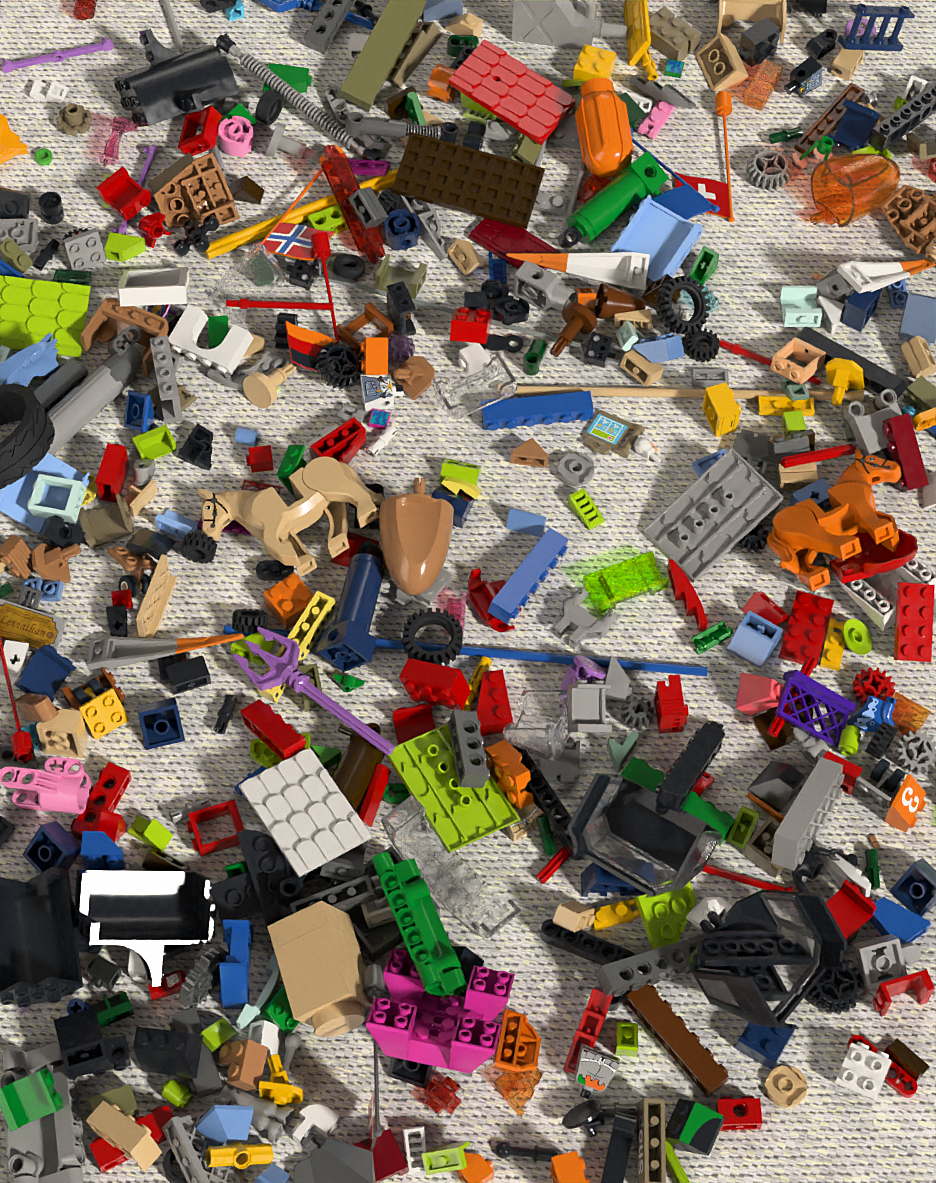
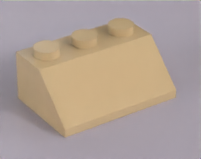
M721 33L696 53V57L713 92L737 87L749 77L732 39Z
M61 708L57 711L59 714L51 720L37 723L36 729L44 753L83 758L88 735L81 711L75 708Z

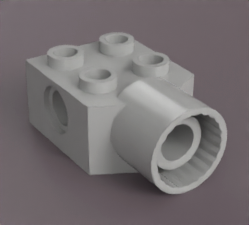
M526 260L514 276L513 295L526 300L529 304L542 311L552 307L562 312L568 303L574 302L576 291L561 284L556 275L551 271L544 270L535 263Z

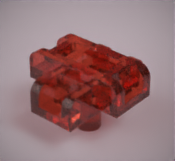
M449 1076L441 1084L433 1079L424 1090V1095L429 1098L425 1102V1106L431 1108L437 1115L443 1110L452 1115L455 1109L462 1103V1100L456 1096L461 1086Z

